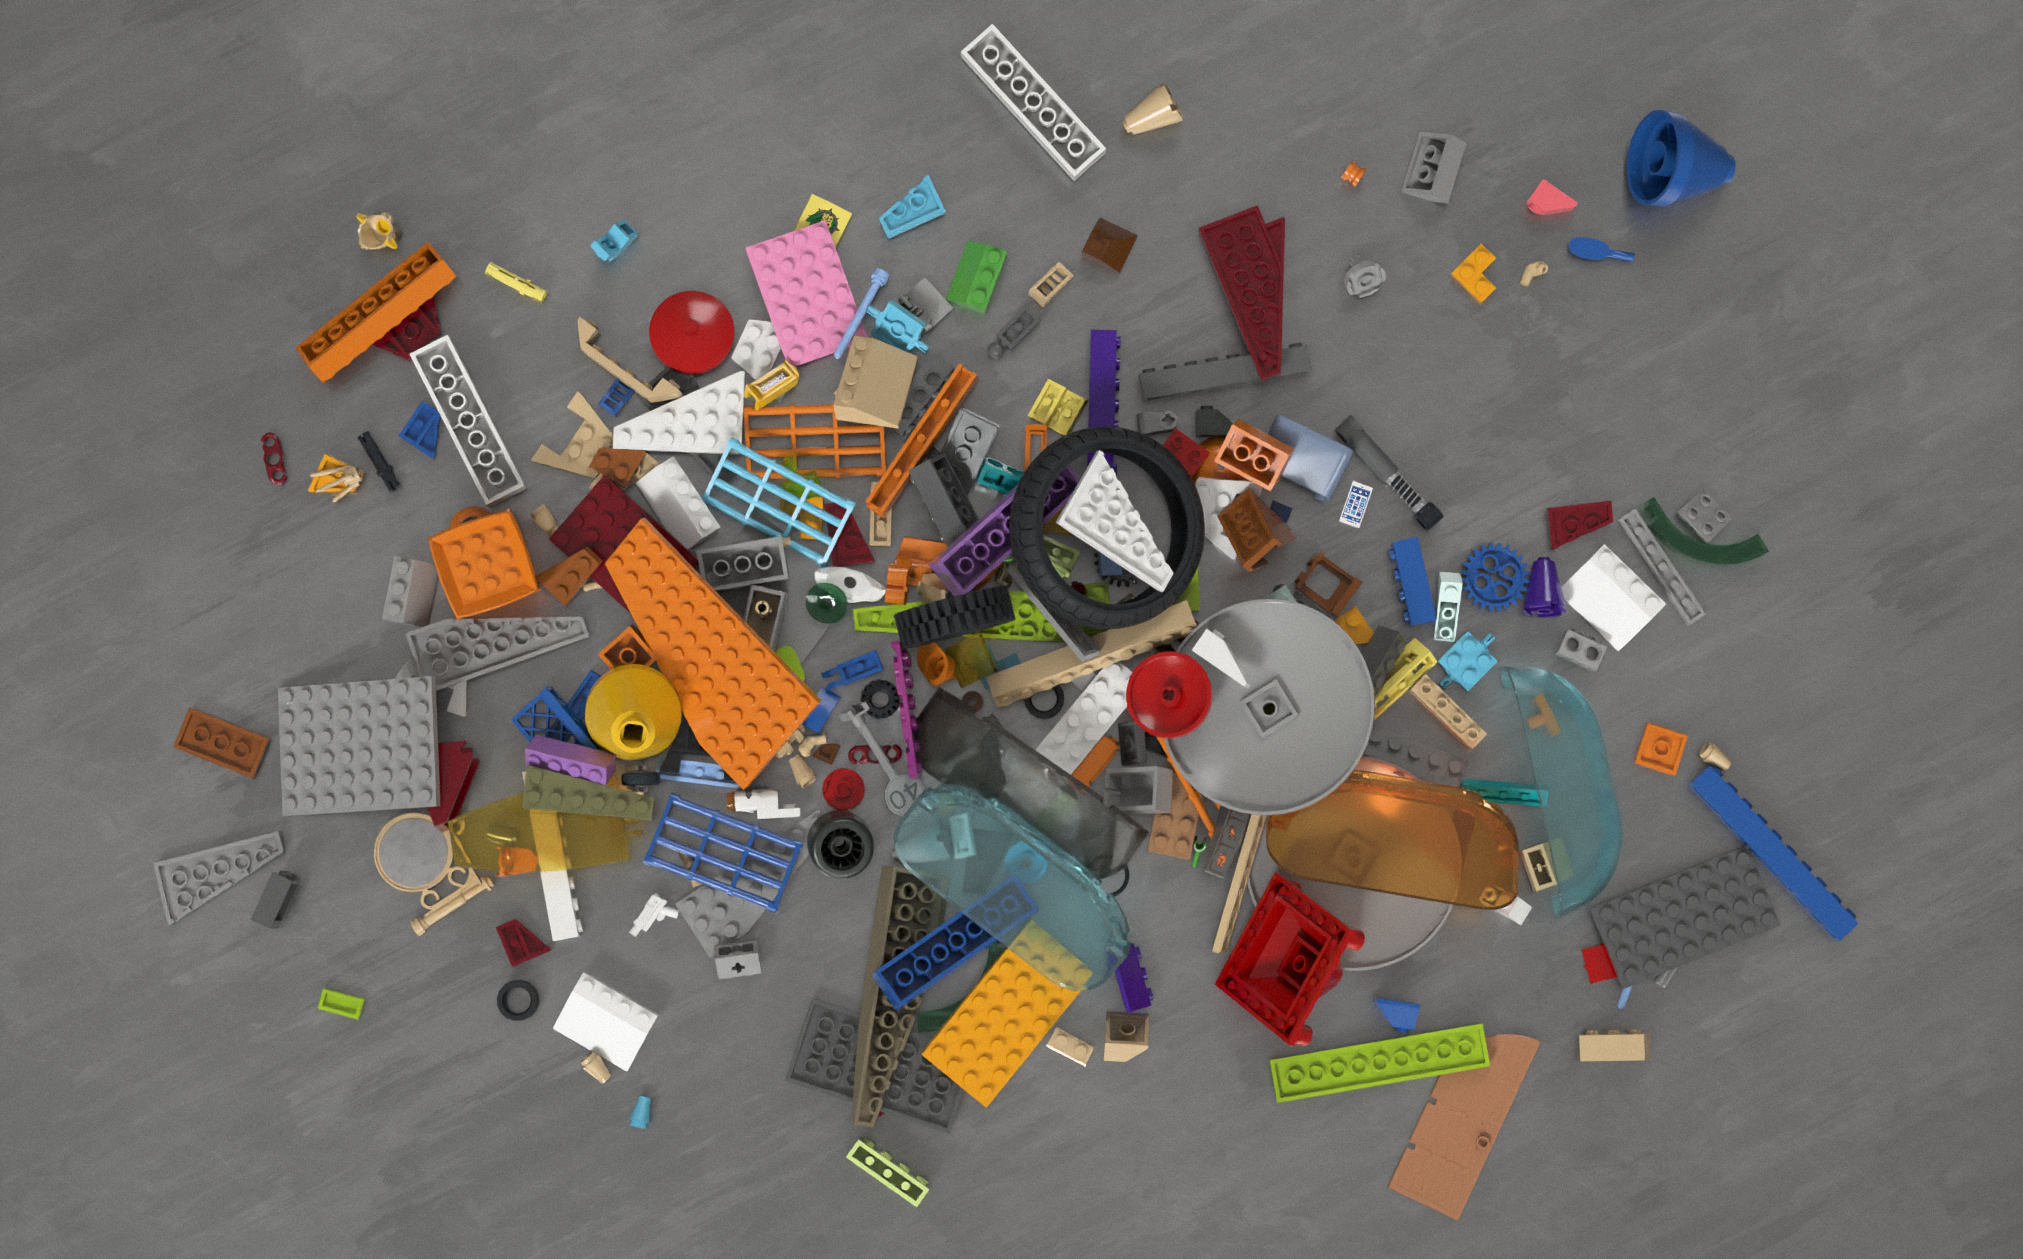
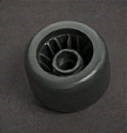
M835 810L821 815L812 824L807 836V849L812 862L824 875L834 879H848L860 874L869 865L874 852V841L870 830L859 816L849 811ZM844 838L842 845H834L835 840Z

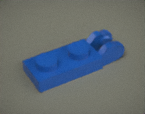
M874 650L836 665L837 667L825 671L821 675L823 678H828L839 672L841 680L831 682L826 686L827 690H831L843 684L844 686L884 669L877 651Z

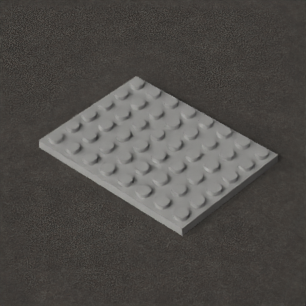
M435 676L278 688L282 816L441 806Z

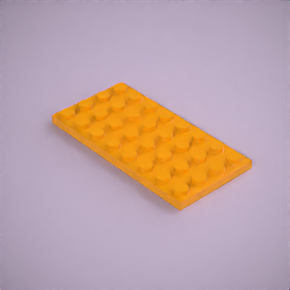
M1029 919L920 1054L987 1108L1095 973Z

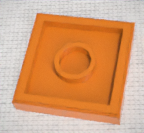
M1646 722L1633 763L1676 776L1688 735Z

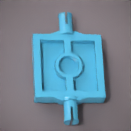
M891 300L882 312L872 305L867 309L866 313L876 318L875 327L871 335L880 341L908 353L914 347H917L924 353L930 348L929 345L920 340L921 332L926 323L894 300Z
M1466 631L1437 660L1447 674L1438 683L1439 686H1442L1441 688L1445 690L1452 682H1456L1468 692L1498 662L1489 653L1487 648L1496 638L1491 633H1488L1482 641H1479Z

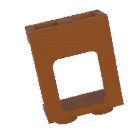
M1322 552L1318 556L1314 554L1307 563L1310 568L1306 573L1301 571L1295 582L1297 585L1295 589L1337 618L1363 582L1330 561ZM1317 565H1321L1340 579L1339 586L1329 599H1324L1305 584L1306 579Z

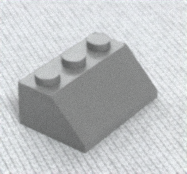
M1419 132L1401 192L1432 202L1448 203L1467 143L1452 134Z
M394 556L382 616L383 620L417 627L429 625L438 579L435 564Z

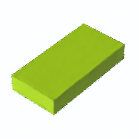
M323 988L317 1009L360 1020L366 999Z

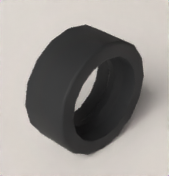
M1060 685L1052 687L1056 693L1057 701L1055 706L1048 711L1036 709L1032 704V696L1024 699L1025 707L1029 713L1040 719L1052 718L1058 714L1064 704V693Z
M514 980L506 983L499 990L497 996V1006L500 1013L513 1021H522L531 1017L537 1011L539 1005V994L536 988L524 980ZM514 988L525 989L530 995V1006L522 1013L511 1012L506 1005L505 998L507 993Z

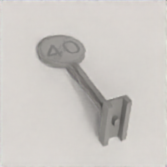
M855 703L850 711L839 713L838 716L842 722L852 720L855 727H858L890 779L884 790V801L887 808L898 816L908 817L918 813L926 800L924 785L919 779H910L909 774L898 775L866 724L867 721L863 714L870 709L867 703Z

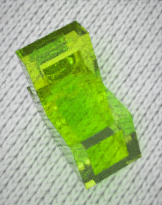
M793 455L785 457L782 466L799 474ZM816 470L801 474V476L809 480L812 479L814 483L821 486ZM788 478L784 479L781 484L784 490L799 498L802 497L806 487ZM810 490L806 499L819 496V494Z

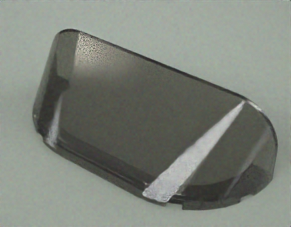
M940 687L936 689L918 715V730L915 731V739L920 741V752H917V760H921L922 769L1023 840L1038 844L1049 858L1079 877H1087L1088 879L1108 878L1121 871L1129 863L1149 834L1148 830L1112 804L1109 808L1101 803L1104 799L1101 795L988 717L984 716L980 720L974 716L976 710Z

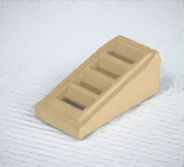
M1058 262L1030 288L1028 295L1044 308L1074 275ZM1058 271L1065 279L1062 280L1055 272ZM1051 277L1059 285L1056 286L1049 278ZM1044 283L1052 290L1051 292L1043 286Z

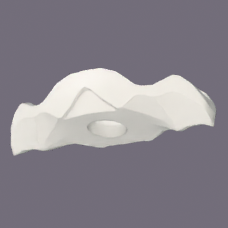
M825 567L815 570L814 573L816 584L820 588L829 591L835 598L844 602H875L886 593L883 585L857 570L845 567ZM847 577L853 578L856 582L855 587L847 588L844 585V579Z

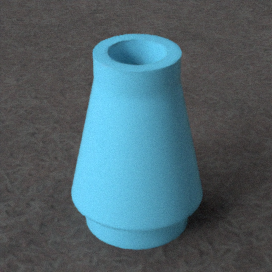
M638 1097V1101L629 1117L630 1126L641 1129L647 1128V1124H650L651 1098Z

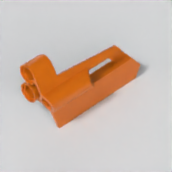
M904 536L893 564H889L885 602L906 605L909 586H917L923 574L935 573L929 566V563L947 548L946 543ZM1001 562L994 570H992L971 590H978L980 587L985 585L993 577L996 570L1003 564V562Z

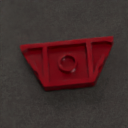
M434 296L426 300L415 312L406 316L400 324L391 328L381 339L376 340L372 345L410 361L412 359L410 353L432 343L442 335Z

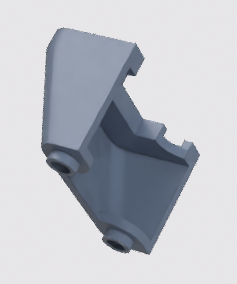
M1277 415L1268 435L1295 449L1282 476L1310 489L1314 493L1313 497L1322 502H1325V500L1330 501L1354 451L1291 419Z

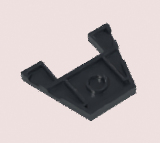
M685 717L660 767V773L679 775L682 753L710 756L699 744ZM725 771L724 780L734 781Z

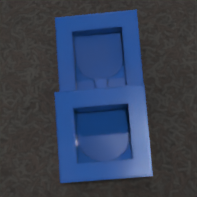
M823 686L817 694L822 701L802 723L817 733L821 731L841 698Z

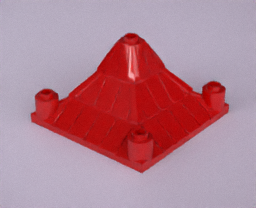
M1275 872L1214 985L1288 1045L1306 1046L1312 1040L1313 1031L1310 1026L1305 1024V1020L1309 1017L1318 998L1327 994L1340 982L1343 975L1340 962L1341 954H1343L1346 948L1353 951L1361 949L1365 942V935L1363 931L1345 924L1305 894L1298 882L1289 880L1282 874Z

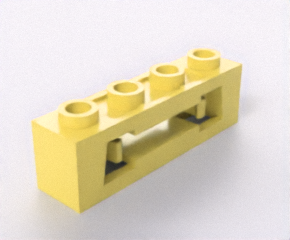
M1416 638L1405 646L1404 651L1395 662L1394 668L1389 672L1383 686L1375 696L1374 720L1437 663L1431 651ZM1420 663L1424 665L1417 673H1412L1413 670H1417V666ZM1387 695L1388 699L1381 706L1377 707L1376 704L1380 700L1383 701L1385 699L1384 696Z

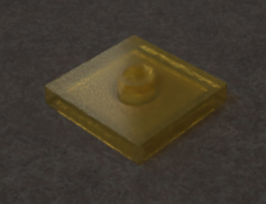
M982 632L945 648L946 654L950 655L955 661L954 672L957 675L961 688L998 672Z

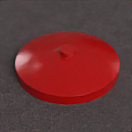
M684 291L668 297L657 307L650 321L649 338L655 355L665 366L679 373L700 374L714 369L725 360L734 343V323L730 312L716 297L701 291Z
M1161 652L1143 660L1131 674L1126 689L1127 707L1136 724L1147 733L1166 739L1183 737L1195 731L1207 718L1213 701L1212 684L1205 669L1193 658L1179 652Z

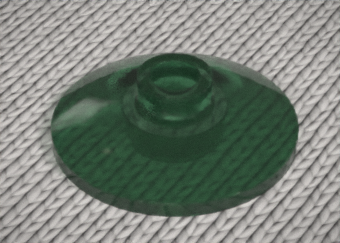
M819 583L809 590L806 596V608L815 620L831 624L844 617L848 608V601L845 593L838 586L831 583ZM825 598L831 599L832 603H827Z

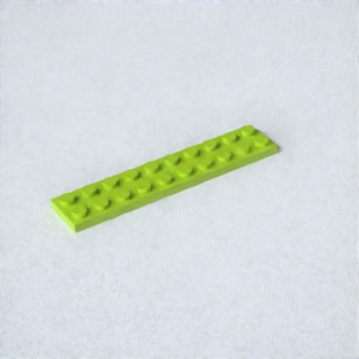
M1483 1023L1269 1060L1277 1103L1490 1066Z

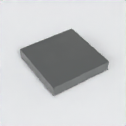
M1134 720L1118 723L1121 765L1146 763L1144 730Z

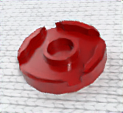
M841 768L827 775L823 782L822 792L829 806L836 810L847 811L860 804L864 798L865 786L858 773L851 769Z

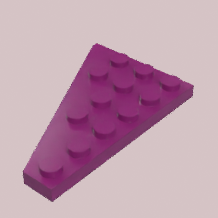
M891 641V648L897 654V657H893L897 693L901 701H903L900 702V715L905 743H907L906 759L909 778L919 779V773L923 771L921 760H917V752H920V741L915 739L918 721L915 715H913V709H916L915 696L911 694L910 688H914L913 675L908 670V667H912L911 654H909L907 648L902 649L900 641Z

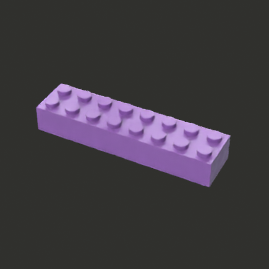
M1070 465L1059 474L1050 488L1044 505L1042 525L1066 505L1080 481V478ZM1017 486L929 563V566L954 596L968 593L1013 552L1010 541L1009 522L1011 505Z

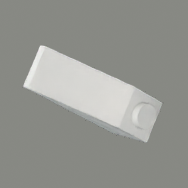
M1206 629L1192 651L1248 689L1250 684L1228 643L1223 640L1225 636L1215 629L1213 632Z

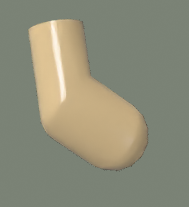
M1542 261L1528 264L1519 283L1529 287L1533 277L1547 273L1548 265Z
M826 733L807 735L798 747L800 755L804 758L809 757L815 745L827 744Z

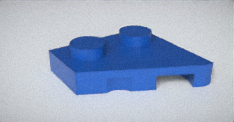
M422 400L398 435L432 459L435 457L440 419L439 411Z

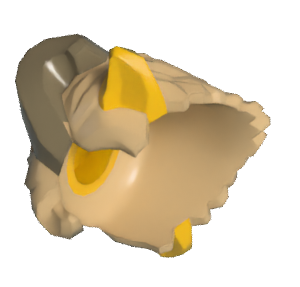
M376 212L368 216L357 213L356 218L361 222L358 229L359 245H361V248L365 250L381 249L387 246L392 249L398 248L397 243L401 238L402 232L393 222V217L389 213Z

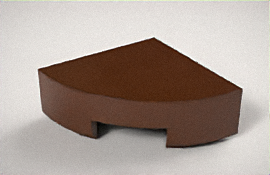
M833 743L823 745L812 756L832 765L841 745Z

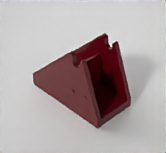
M466 741L438 743L441 806L427 807L434 827L441 832L454 828L480 763L478 758L473 759L472 747L461 748L467 744Z

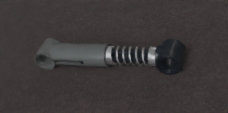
M1350 415L1334 429L1340 439L1357 453L1383 483L1386 482L1392 485L1393 490L1397 491L1396 494H1400V498L1405 499L1404 502H1407L1409 504L1408 507H1412L1411 510L1415 512L1414 518L1426 531H1429L1444 518L1442 512L1432 502L1429 501L1427 503L1423 497L1420 498L1418 496L1419 493L1416 494L1415 489H1412L1411 485L1407 484V480H1403V476H1400L1398 471L1399 468L1368 436L1361 424L1353 416Z

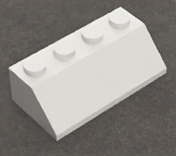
M674 456L656 466L635 483L663 527L688 550L718 533L720 529L719 524Z

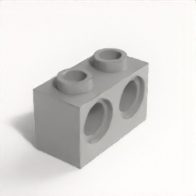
M1575 628L1566 630L1555 654L1588 670L1597 671L1607 649L1603 645L1604 642L1595 637L1588 639L1583 636L1584 632ZM1568 639L1576 640L1577 648L1575 650L1568 648ZM1589 647L1596 650L1597 655L1595 659L1587 656L1586 652Z

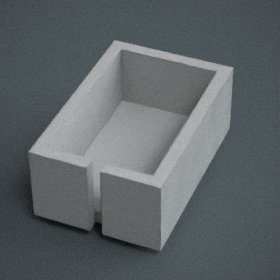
M1159 766L1106 769L1105 788L1119 791L1121 795L1104 792L1103 812L1116 815L1171 813L1173 770Z

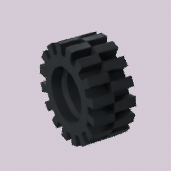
M873 680L861 692V702L867 703L870 709L866 713L871 717L885 719L888 716H892L898 709L900 700L897 689L886 680ZM877 691H883L888 695L889 700L884 707H876L872 703V696Z

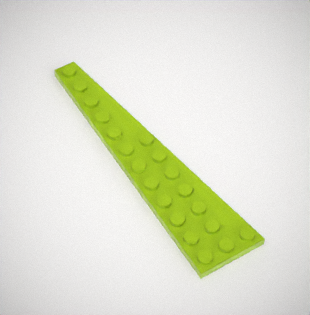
M1108 581L1083 584L1087 590L1086 596L1088 598L1110 604ZM1024 591L1009 592L1016 620L960 636L1066 643ZM913 602L906 603V605L894 604L853 609L855 631L898 633L894 614L927 603ZM1080 625L1089 637L1110 630Z

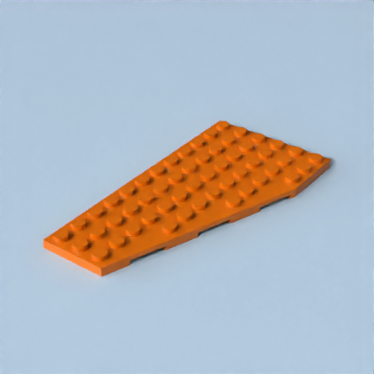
M642 518L606 561L605 565L648 647L658 658L656 662L662 674L674 687L680 701L681 710L699 744L744 790L749 787L822 700L646 518Z

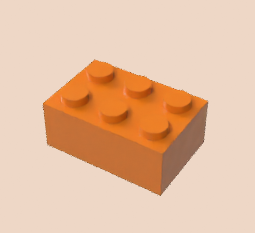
M1238 419L1232 424L1215 462L1271 492L1277 486L1295 449Z

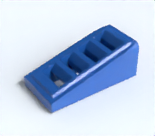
M617 378L598 405L617 418L635 391ZM620 386L626 390V395L617 390V387ZM615 393L623 399L619 401L612 394ZM608 400L617 404L616 408L607 403Z

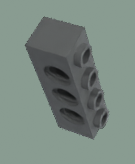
M933 352L912 380L905 408H911L913 415L909 418L902 416L899 428H892L902 437L906 433L909 435L916 427L914 422L918 417L922 418L928 410L927 405L931 400H935L941 391V387L948 381L955 370L951 364L935 352ZM936 374L939 377V381L936 384H930L927 381L929 375ZM917 391H924L926 398L922 401H917L914 398V394Z

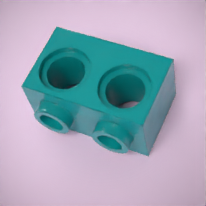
M986 456L977 474V483L1008 494L1019 484L1024 472Z

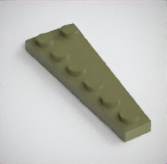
M527 765L522 808L652 821L654 798Z

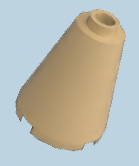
M1163 83L1124 116L1125 121H1123V125L1128 133L1132 132L1135 135L1176 124L1184 119L1176 100L1171 96V91Z

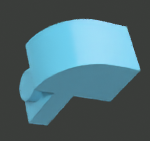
M623 219L615 223L605 236L595 240L590 247L598 257L604 261L609 260L611 262L631 245L639 233Z

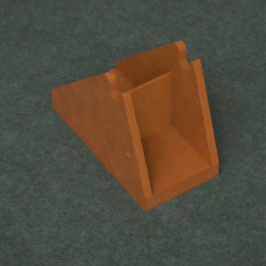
M1249 488L1217 515L1242 566L1249 572L1265 567L1268 564V561L1263 556L1275 545L1280 547L1297 539L1290 532L1292 529Z

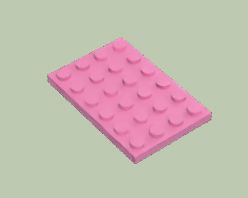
M826 220L746 247L745 251L784 359L791 366L794 365L796 367L833 354L858 309ZM862 321L853 337H867ZM852 337L850 343L848 344L847 348H850V347H851V343H852L853 337Z

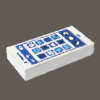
M1352 481L1339 522L1359 529L1373 490L1372 487Z

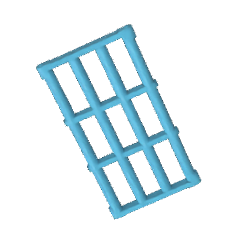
M733 437L728 440L719 464L705 493L701 497L707 506L710 505L741 521V524L748 525L771 538L782 536V538L788 537L792 527H795L829 545L825 556L791 539L792 545L788 546L816 561V564L824 568L851 512L856 507V502L845 499L814 483V480H809L778 464L775 459L771 460L744 446ZM731 449L768 467L764 477L762 478L728 460L727 457ZM724 467L757 484L759 488L755 496L720 479L718 476L722 468ZM772 470L806 487L802 497L799 498L769 482L768 479ZM715 485L748 502L750 506L747 513L744 514L710 496L713 486ZM763 489L796 505L797 507L793 515L790 516L760 500ZM810 490L847 509L843 519L841 520L805 501ZM757 507L787 523L788 526L784 534L751 518L750 516L754 508ZM801 509L838 527L834 537L832 538L798 520L797 517Z

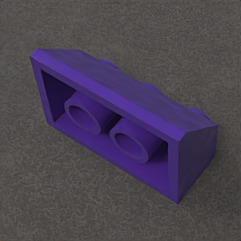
M1134 943L1108 950L1126 1013L1151 1006L1150 1001L1154 1000L1151 988H1146L1144 980H1147L1148 977L1145 967L1141 968L1138 959H1142L1139 946L1135 947Z

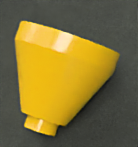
M627 664L607 671L594 683L586 700L585 721L591 738L599 748L616 754L618 759L638 761L661 753L672 743L681 723V706L674 687L661 672L645 665Z

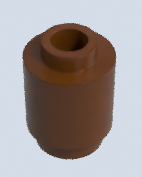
M969 691L962 697V706L968 713H977L983 707V698L978 692ZM970 698L976 699L977 702L974 706L969 705L968 700Z

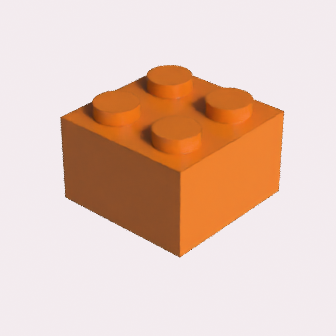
M633 624L598 653L599 657L610 669L627 664H639L649 667L658 659L648 647L642 634Z

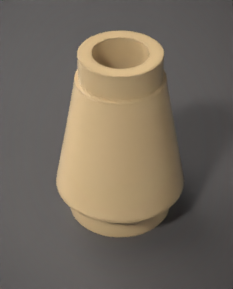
M544 504L530 513L532 516L531 520L549 536L558 529L549 507L546 508Z
M1707 742L1699 751L1702 761L1723 771H1726L1732 763L1715 743Z
M796 755L789 760L796 782L802 788L811 785L817 780L815 777L816 773L800 755Z
M594 1051L589 1053L580 1062L583 1065L582 1068L602 1084L611 1077L600 1055H596Z

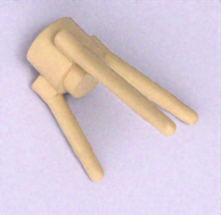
M348 464L344 467L311 473L310 477L344 472L341 473V478L317 488L316 491L319 493L342 482L345 485L349 484L346 489L332 499L333 502L338 501L353 488L360 486L359 482L363 478L356 465L351 466V464Z

